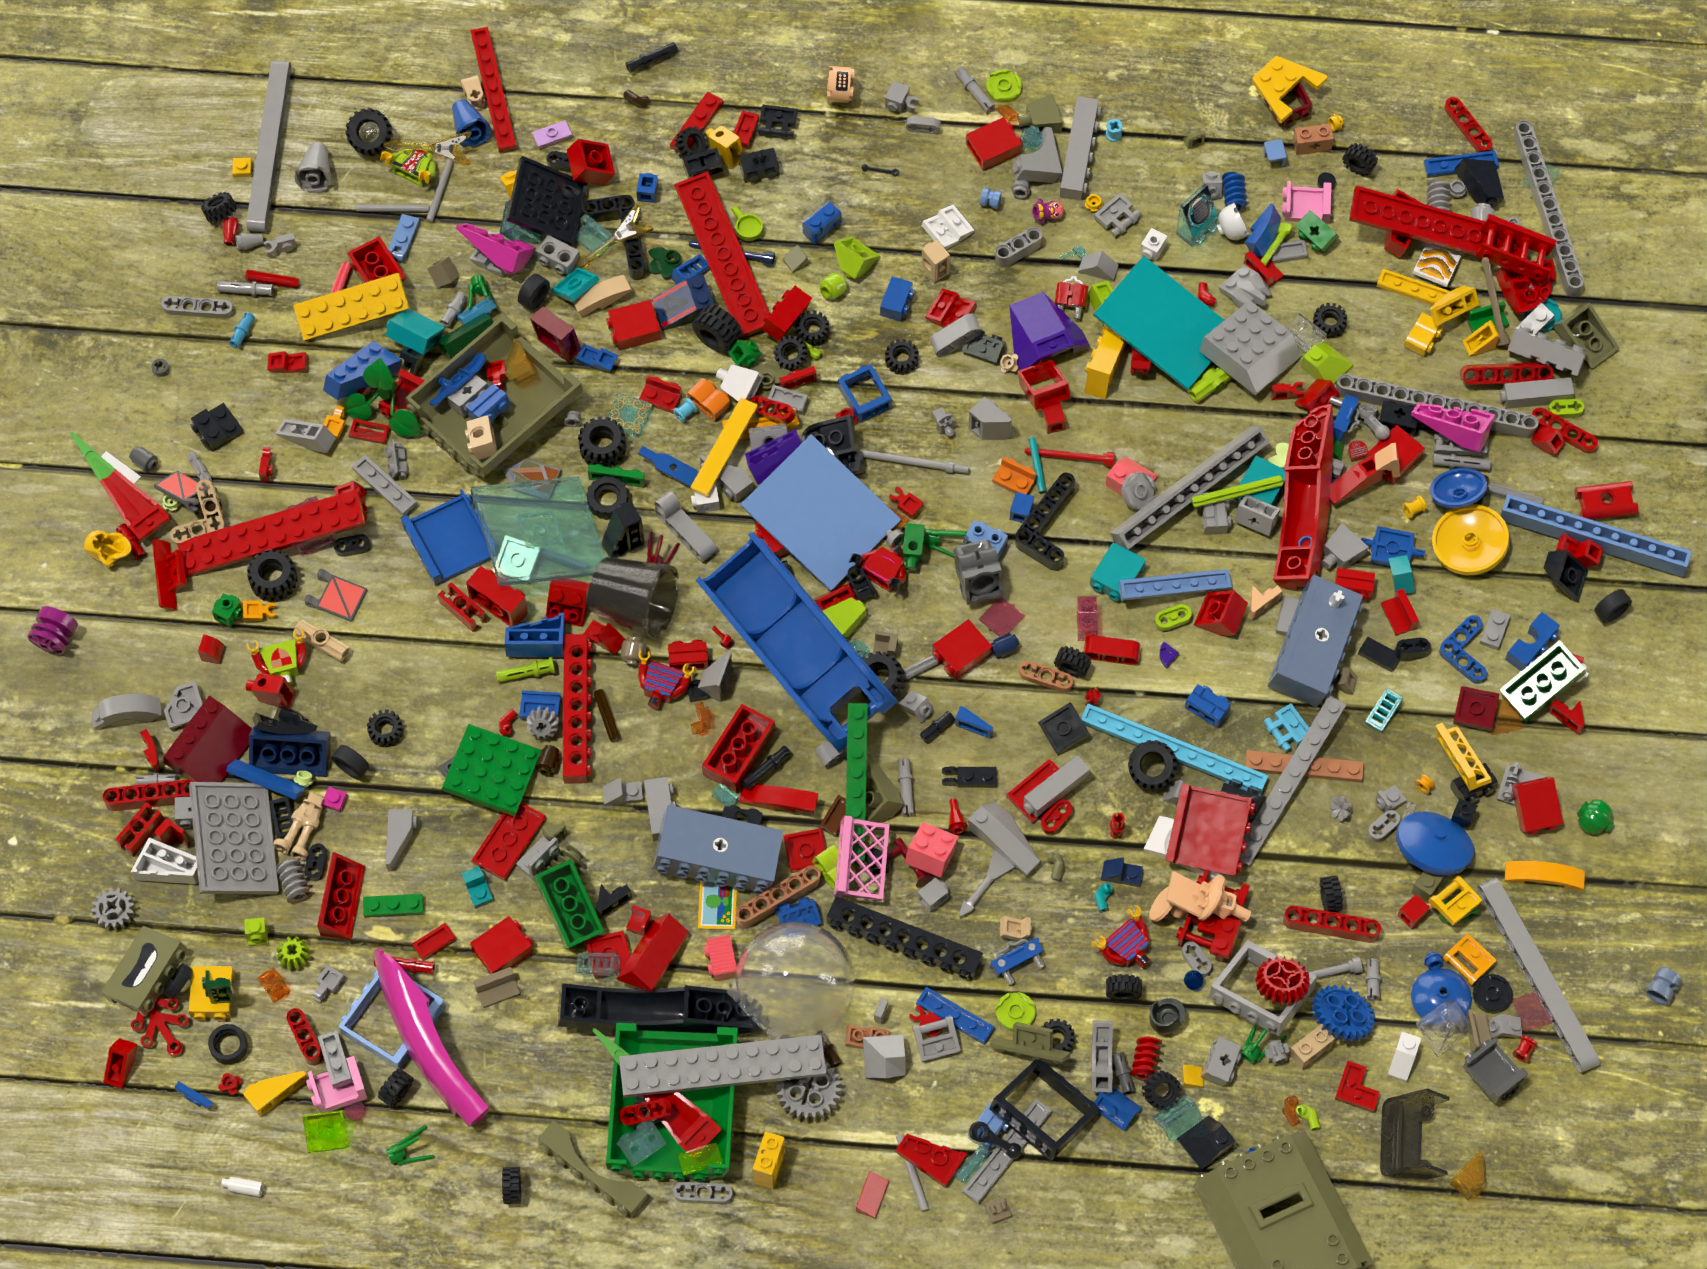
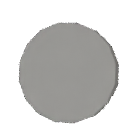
M1142 472L1129 474L1122 484V497L1130 508L1135 510L1142 509L1155 498L1154 491H1156L1153 479L1148 474Z

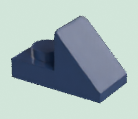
M1123 857L1105 860L1101 880L1140 887L1143 866L1124 863Z

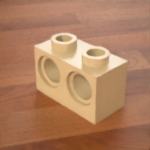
M1322 1024L1290 1049L1289 1056L1301 1070L1333 1046L1335 1038L1331 1034L1328 1035L1327 1029H1321Z

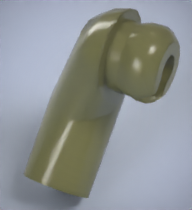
M1051 852L1048 857V862L1054 863L1051 878L1060 880L1064 866L1062 857L1059 853Z

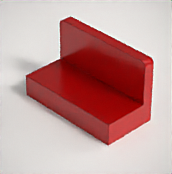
M1250 250L1245 254L1244 264L1258 272L1268 287L1283 278V273L1271 260L1265 266L1261 262L1263 257L1256 256Z
M1316 379L1304 392V396L1298 398L1294 404L1296 407H1304L1310 414L1309 411L1317 407L1331 404L1329 402L1330 397L1337 398L1340 394L1331 380Z
M1404 589L1397 590L1394 598L1381 602V607L1396 636L1417 629L1419 620Z
M168 818L154 831L157 841L171 846L177 840L187 848L190 846L185 831Z

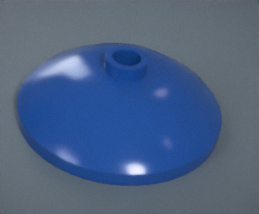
M1456 468L1437 476L1431 483L1430 494L1433 501L1443 507L1464 508L1476 503L1484 496L1487 490V481L1484 475L1477 470Z
M1435 968L1422 973L1416 979L1411 991V1002L1416 1013L1424 1021L1436 1026H1449L1465 1017L1471 1005V991L1467 982L1456 972L1444 968ZM1440 990L1446 991V994L1442 995Z

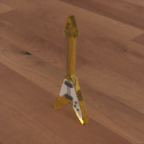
M471 131L447 137L433 143L399 142L396 139L384 143V147L396 152L399 149L432 150L442 156L465 165H470V161L457 148L471 136Z
M637 204L634 205L612 237L587 256L583 255L574 268L579 267L582 269L590 266L592 260L615 243L652 232L654 230L652 226L635 225L640 207Z

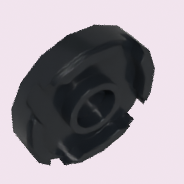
M1488 974L1479 978L1472 992V997L1477 1007L1491 1014L1500 1013L1507 1009L1513 996L1512 987H1510L1509 982L1496 974Z

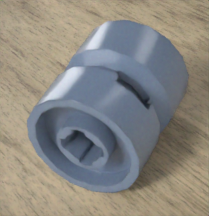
M1660 967L1654 976V981H1651L1645 992L1653 1001L1662 1005H1668L1674 995V991L1678 989L1682 982V978L1673 970Z

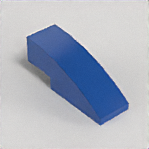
M1270 204L1251 226L1252 234L1245 241L1249 251L1251 250L1256 256H1264L1273 243L1280 226L1281 217L1273 204Z

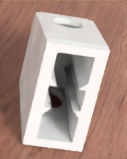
M731 365L728 371L720 368L716 374V378L723 381L720 388L738 402L740 398L749 401L755 395L764 375L757 371L736 365Z

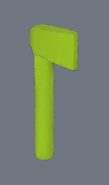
M1280 223L1276 234L1278 236L1261 259L1265 266L1286 235L1293 229L1291 224Z

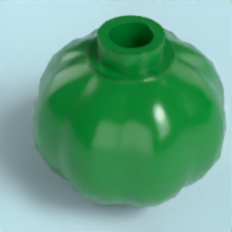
M1594 799L1590 803L1585 801L1577 812L1581 816L1578 819L1579 826L1588 834L1595 835L1604 830L1608 832L1614 824L1611 821L1612 809L1603 800Z

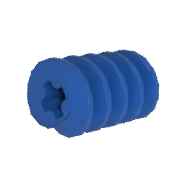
M1236 172L1224 173L1222 175V184L1224 186L1225 207L1235 203L1237 210L1240 211L1248 205L1247 195L1245 194V176Z

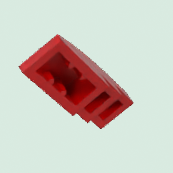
M754 785L750 790L742 787L738 803L772 811L781 809L796 812V810L814 814L819 793L780 786Z

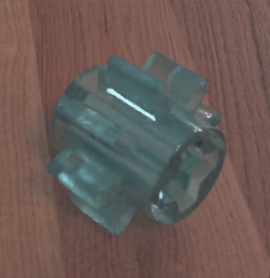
M1031 125L1030 128L1023 129L1020 138L1024 147L1032 149L1040 145L1042 134L1038 131L1039 128Z

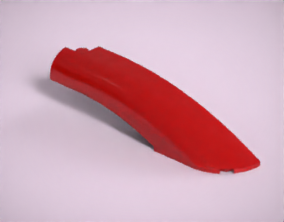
M1332 404L1323 405L1309 411L1310 414L1297 422L1290 436L1284 467L1285 493L1282 529L1273 581L1277 585L1289 590H1298L1299 587L1306 586L1311 577L1319 574L1331 493L1333 460ZM1310 536L1312 538V543L1310 540H1306L1302 543V546L1298 545L1302 537Z

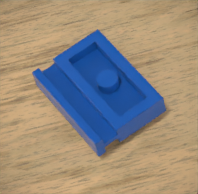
M522 690L519 718L527 719L531 711H537L539 706L542 710L548 707L549 712L555 711V716L559 717L561 693Z

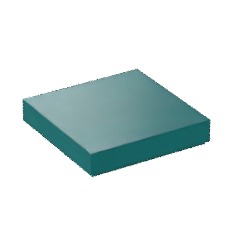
M577 267L551 290L554 295L574 302L600 279L596 274Z

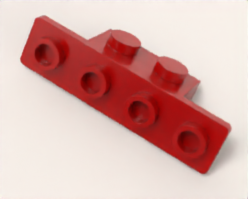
M155 538L152 540L159 607L174 611L177 609L175 592L186 585L183 551L176 549L171 553L168 541Z

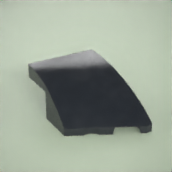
M282 705L278 706L274 718L255 712L252 719L256 729L276 734H303L316 731L318 727L316 724L309 723V719L298 711Z

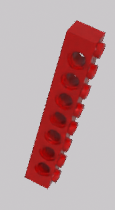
M564 634V784L587 783V776H591V765H588V758H591V747H588V741H591V729H588V723H591V711H588V705H591V693L588 694V687H591L592 682L591 676H588V670L592 669L591 658H588V652H592V643L588 641L587 634ZM575 654H582L579 658L573 657ZM576 671L582 672L580 675L573 674ZM575 689H581V690H582V691L579 692V693L573 692ZM576 706L582 707L578 711L573 710V708ZM575 724L582 725L580 728L573 727ZM575 742H581V743H582V744L579 745V746H574V745H573ZM574 760H581V761H582V762L579 763V764H574V763H573Z

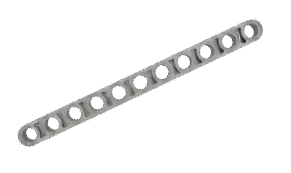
M271 61L247 215V231L266 232L268 227L291 75V63L286 61Z
M1521 120L1516 125L1514 140L1545 234L1556 240V245L1551 252L1564 291L1568 296L1576 297L1581 292L1584 279L1533 126L1529 121Z
M1342 374L1337 379L1336 389L1340 394L1339 396L1343 398L1348 394L1358 397V401L1382 406L1383 401H1393L1400 405L1415 407L1418 404L1415 401H1420L1425 404L1441 405L1443 409L1460 407V411L1471 412V409H1478L1495 415L1491 427L1492 431L1524 438L1533 437L1538 427V419L1531 414L1349 374Z
M1495 877L1478 885L1477 890L1577 1070L1582 1073L1600 1065L1597 1053L1500 881Z

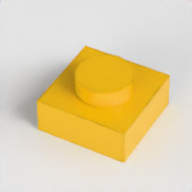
M233 158V177H251V158Z

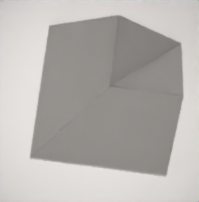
M727 651L704 670L698 686L699 689L720 702L733 669L731 652Z
M903 1034L863 1037L865 1078H891L906 1075Z

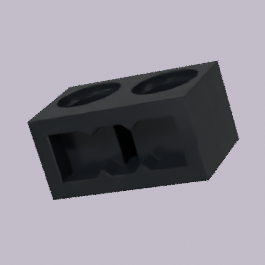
M714 148L683 158V168L687 179L707 171L711 176L723 172V162L718 149Z

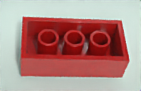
M741 703L702 764L703 775L737 792L742 784L741 780L748 775L776 731L775 721Z

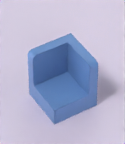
M1282 139L1264 142V158L1268 157L1269 162L1280 161L1281 167L1286 166L1287 156Z

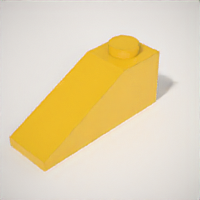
M1460 286L1444 295L1430 308L1434 326H1438L1480 305L1476 289L1474 287Z
M304 1071L260 1080L257 1083L250 1084L245 1089L243 1095L254 1111L261 1117L306 1083L308 1077Z

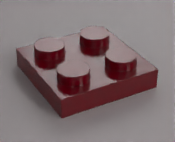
M1461 686L1453 724L1492 731L1500 693Z

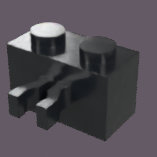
M774 148L739 155V166L744 183L756 182L760 179L774 178L780 175L779 163Z

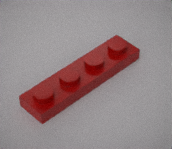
M707 91L679 132L688 127H698L697 130L700 128L704 130L722 105L723 99ZM677 135L670 143V148L673 150L678 149V147H674V144L677 143L674 141L678 137ZM688 138L687 146L691 149L695 140Z

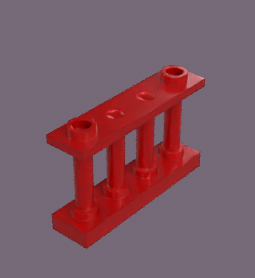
M1487 215L1480 229L1488 233L1486 243H1482L1475 257L1481 259L1487 257L1489 262L1543 283L1551 272L1550 268L1544 267L1545 255L1548 256L1556 245V240L1494 215ZM1495 236L1505 239L1503 250L1493 247ZM1511 243L1521 246L1520 257L1510 253ZM1528 249L1538 252L1537 263L1527 260Z
M1205 870L1203 876L1199 875L1196 883L1200 885L1203 881L1209 883L1210 881L1207 880L1209 871ZM1242 883L1241 889L1236 890L1225 886L1224 890L1235 894L1236 904L1243 907L1250 885ZM1188 913L1184 927H1179L1176 938L1179 939L1178 946L1181 947L1184 939L1210 948L1212 940L1187 932L1191 922L1196 924L1200 922L1197 916ZM1233 915L1227 916L1228 918L1239 919ZM1219 956L1215 957V960L1223 962L1224 958Z

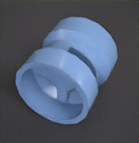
M983 188L980 205H989L993 209H998L1002 192L997 190L993 192L989 188Z

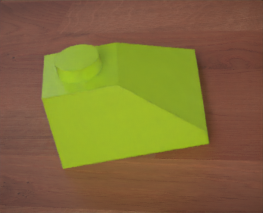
M852 236L834 242L840 269L845 272L847 277L852 279L863 277L880 257L879 254Z
M1326 342L1315 344L1303 356L1301 368L1315 379L1331 380L1333 385L1337 382L1340 375L1345 374L1353 367V363Z

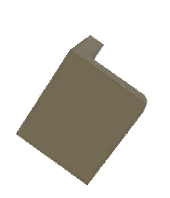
M449 256L434 262L427 268L437 288L451 283L459 276Z
M876 631L873 655H875L876 651H880L881 654L887 652L889 655L896 657L898 634Z

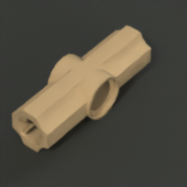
M303 619L296 624L294 629L296 630V635L301 637V629H304L305 636L303 640L314 646L318 652H324L340 662L347 658L350 647L330 636L326 630L318 629ZM320 639H326L322 643L318 642Z

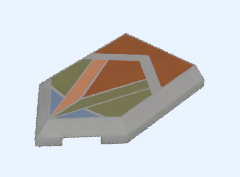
M527 458L502 469L514 492L549 502L561 473L560 468Z

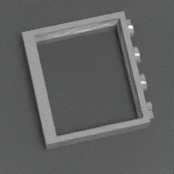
M1247 940L1212 984L1209 999L1279 1036L1315 989L1317 976L1309 973L1310 987L1303 1000H1299L1297 1004L1291 1002L1279 1017L1223 987L1245 959L1261 967L1263 962H1267L1269 958L1274 960L1277 956Z

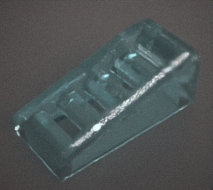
M578 953L576 973L618 976L620 957L616 953ZM585 959H588L587 968H584ZM593 959L596 960V961H595V968H592V966H593ZM601 960H604L603 968H601Z

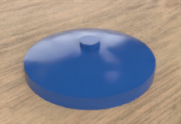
M1423 811L1409 814L1401 821L1396 832L1397 845L1405 858L1416 867L1432 874H1458L1468 867L1473 857V843L1467 832L1459 824L1451 821L1450 818L1438 813Z

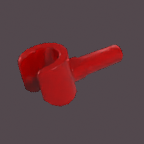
M713 626L712 630L721 638L720 645L725 649H729L733 643L731 636L722 633L716 626Z

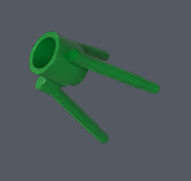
M483 275L473 276L470 280L471 285L468 286V309H472L473 292L477 294L483 293L484 297H489V299L493 300L496 305L494 309L498 311L499 309L486 284L485 277Z
M926 529L924 543L929 544V549H935L954 558V553L936 546V543L940 544L941 536H966L967 534L966 531Z
M1257 1025L1253 1026L1244 1046L1241 1048V1056L1252 1064L1255 1061L1259 1063L1265 1056V1050L1260 1053L1261 1048L1258 1044L1267 1033V1030L1264 1028L1254 1043L1251 1042ZM1284 1035V1036H1283L1282 1038H1280L1279 1040H1281V1042H1283L1284 1040L1287 1039V1036Z
M423 1125L386 1149L392 1164L398 1163V1166L405 1163L434 1158L432 1154L403 1159L406 1156L404 1148L420 1139L415 1136L427 1128L426 1125Z

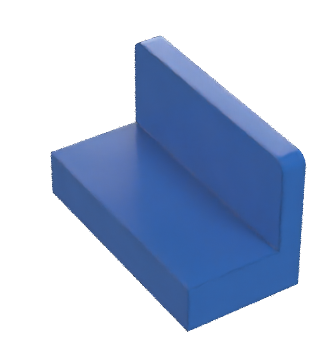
M1113 1086L1112 1093L1100 1092L1094 1102L1100 1108L1098 1112L1124 1131L1128 1128L1134 1116L1142 1109L1141 1106Z

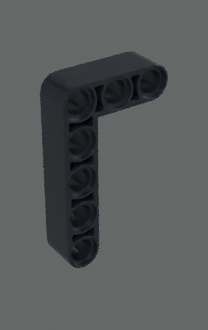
M619 195L585 201L582 204V213L584 220L588 223L620 219L622 224L630 212L635 210L632 222L628 224L632 228L630 231H636V234L623 239L629 275L633 280L643 279L645 276V263L634 198L630 195Z
M1067 472L1062 473L1017 530L1015 537V546L1019 551L1052 571H1058L1063 567L1064 552L1040 535L1074 491L1075 478L1071 473ZM1056 496L1059 497V499L1055 500L1052 497ZM1046 510L1049 513H1042L1041 511ZM1036 524L1038 525V527H1032L1030 525ZM1021 538H1026V539H1028V540H1027V541H1021L1020 539H1021ZM1036 548H1042L1043 550L1037 551ZM1056 557V558H1058L1059 560H1058V561H1054V560H1052L1051 558Z

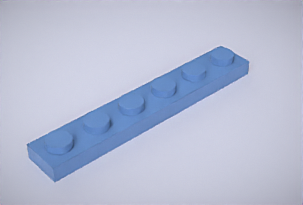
M1228 569L1127 579L1118 582L1121 601L1229 590L1232 588Z

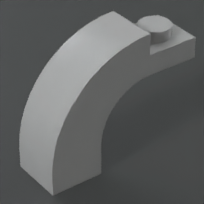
M124 694L109 697L99 701V707L92 710L93 728L98 730L122 719H137L149 723L161 716L160 698L145 694Z
M1093 1020L1091 1041L1092 1092L1112 1093L1113 1021Z

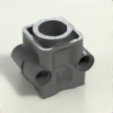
M983 540L957 546L954 549L955 570L960 581L962 597L967 605L978 603L984 599L1004 597L1002 569L996 548L992 547L990 541Z

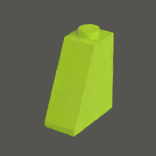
M851 597L823 610V612L847 639L866 617V606L861 601H856Z

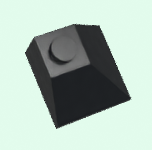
M1567 549L1549 551L1543 568L1561 590L1575 602H1578L1588 568Z
M1209 1115L1177 1138V1141L1201 1171L1233 1149L1236 1141L1223 1124Z

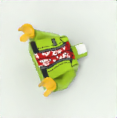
M424 142L422 146H431V145L428 144V143H426V142ZM433 147L402 149L392 154L384 151L381 154L380 161L384 160L387 166L392 163L394 174L422 188L425 183L428 184L429 180L436 176V164L433 161V155L430 154Z

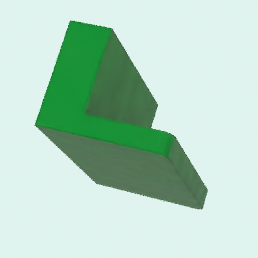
M1503 301L1499 303V308L1505 329L1509 327V322L1504 313L1506 304ZM1491 305L1470 311L1467 323L1472 333L1490 320L1496 328Z

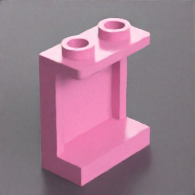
M1287 181V186L1283 187L1282 198H1285V203H1282V214H1285V221L1299 222L1311 210L1322 221L1329 224L1331 183H1324L1323 188L1294 187L1291 186V181Z
M354 1056L346 1058L353 1083L333 1089L328 1072L313 1076L312 1071L308 1072L307 1086L310 1092H314V1096H311L314 1108L319 1107L321 1114L368 1099Z

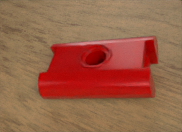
M1624 481L1575 487V500L1579 499L1581 506L1579 516L1596 520L1637 515L1638 503H1633L1631 494L1634 486L1633 482ZM1603 499L1609 500L1610 503L1604 502Z

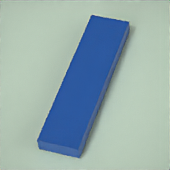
M1496 151L1424 159L1427 178L1456 175L1455 167L1463 158L1495 161L1496 168L1498 169L1499 163Z
M235 759L227 766L226 771L292 799H297L305 791V786L238 759Z
M928 987L924 989L916 1002V1006H920L928 1013L931 1011L942 1020L947 1016H952L957 1030L983 1045L995 1028L993 1025Z

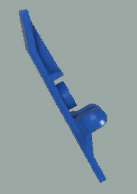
M482 353L475 355L468 366L464 369H458L460 373L454 375L451 381L443 377L439 378L438 383L441 389L429 404L435 407L446 396L459 389L481 369L486 361V355Z
M644 446L638 452V455L652 462L658 472H663L691 487L699 473L695 468L666 453L657 454ZM674 466L676 470H671L670 467Z

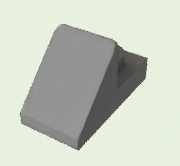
M618 778L603 786L604 806L643 802L641 781L622 783L621 778Z

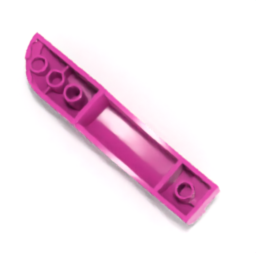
M376 949L374 957L384 998L396 1029L411 1058L428 1084L454 1116L458 1114L468 1127L472 1124L474 1126L487 1116L489 1107L464 1079L450 1059L433 1024L428 1009L429 999L389 954L382 955L384 953L383 950Z

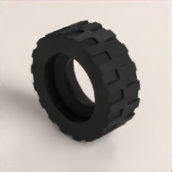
M612 476L597 478L588 487V492L586 493L589 510L592 511L594 516L596 515L604 520L611 518L617 506L629 501L628 490L625 484L620 479ZM604 490H611L617 495V500L610 506H604L598 500L599 494Z

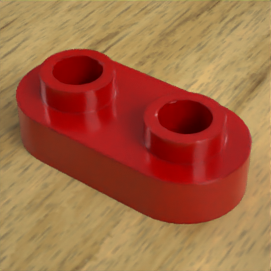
M1057 800L1044 814L1040 824L1043 832L1054 834L1069 819L1072 814V805L1068 800ZM1064 809L1066 812L1060 813L1059 810ZM1052 823L1054 826L1048 827L1047 824Z

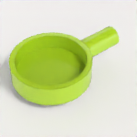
M737 206L731 208V211L738 218L735 225L738 237L745 241L758 239L763 232L762 220L754 214L744 215Z

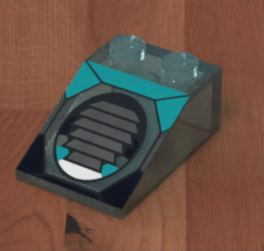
M1205 183L1182 203L1179 209L1176 235L1191 247L1197 243L1200 244L1204 240L1205 235L1213 232L1217 227L1216 225H1218V213L1208 185Z

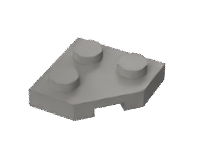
M195 681L176 687L169 704L166 705L164 713L170 730L187 725L203 704Z

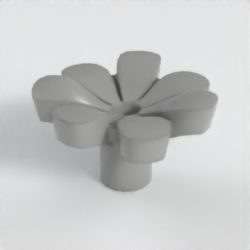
M1345 796L1332 797L1334 803H1330V808L1334 811L1331 813V816L1333 818L1338 817L1339 821L1345 820L1350 815L1348 810L1352 809L1351 803H1346Z

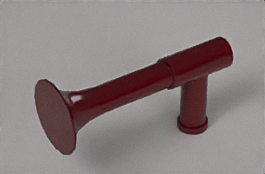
M899 837L894 840L896 847L887 852L888 860L900 853L906 859L908 847ZM911 866L918 879L916 883L917 888L924 887L933 880V874H926L923 870Z

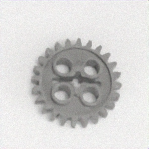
M825 1063L826 1076L815 1077L813 1081L811 1080L812 1077L791 1085L778 1081L779 1084L776 1085L777 1091H779L777 1092V1098L780 1099L779 1105H784V1112L790 1110V1117L797 1114V1120L805 1116L806 1122L809 1117L816 1121V1116L818 1115L824 1119V1112L830 1115V1107L836 1109L835 1102H840V1096L838 1095H842L841 1081H838L839 1074H834V1067L828 1070L829 1065ZM819 1082L827 1083L824 1086L817 1085ZM809 1090L807 1095V1101L805 1105H802L804 1100L806 1099V1091ZM795 1093L801 1094V1096L797 1098L792 1097V1095ZM814 1099L820 1100V1102L816 1104L811 1103V1101Z

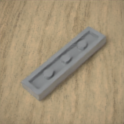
M366 455L351 466L352 470L402 516H405L417 505V501Z

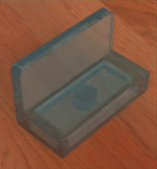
M587 214L581 218L582 226L577 230L576 241L592 253L595 250L596 253L594 255L600 257L614 244L612 240L613 234Z
M1186 1095L1178 1098L1179 1102L1177 1104L1173 1102L1174 1107L1170 1108L1167 1106V1110L1163 1109L1152 1117L1154 1122L1164 1129L1171 1142L1203 1120L1195 1102Z

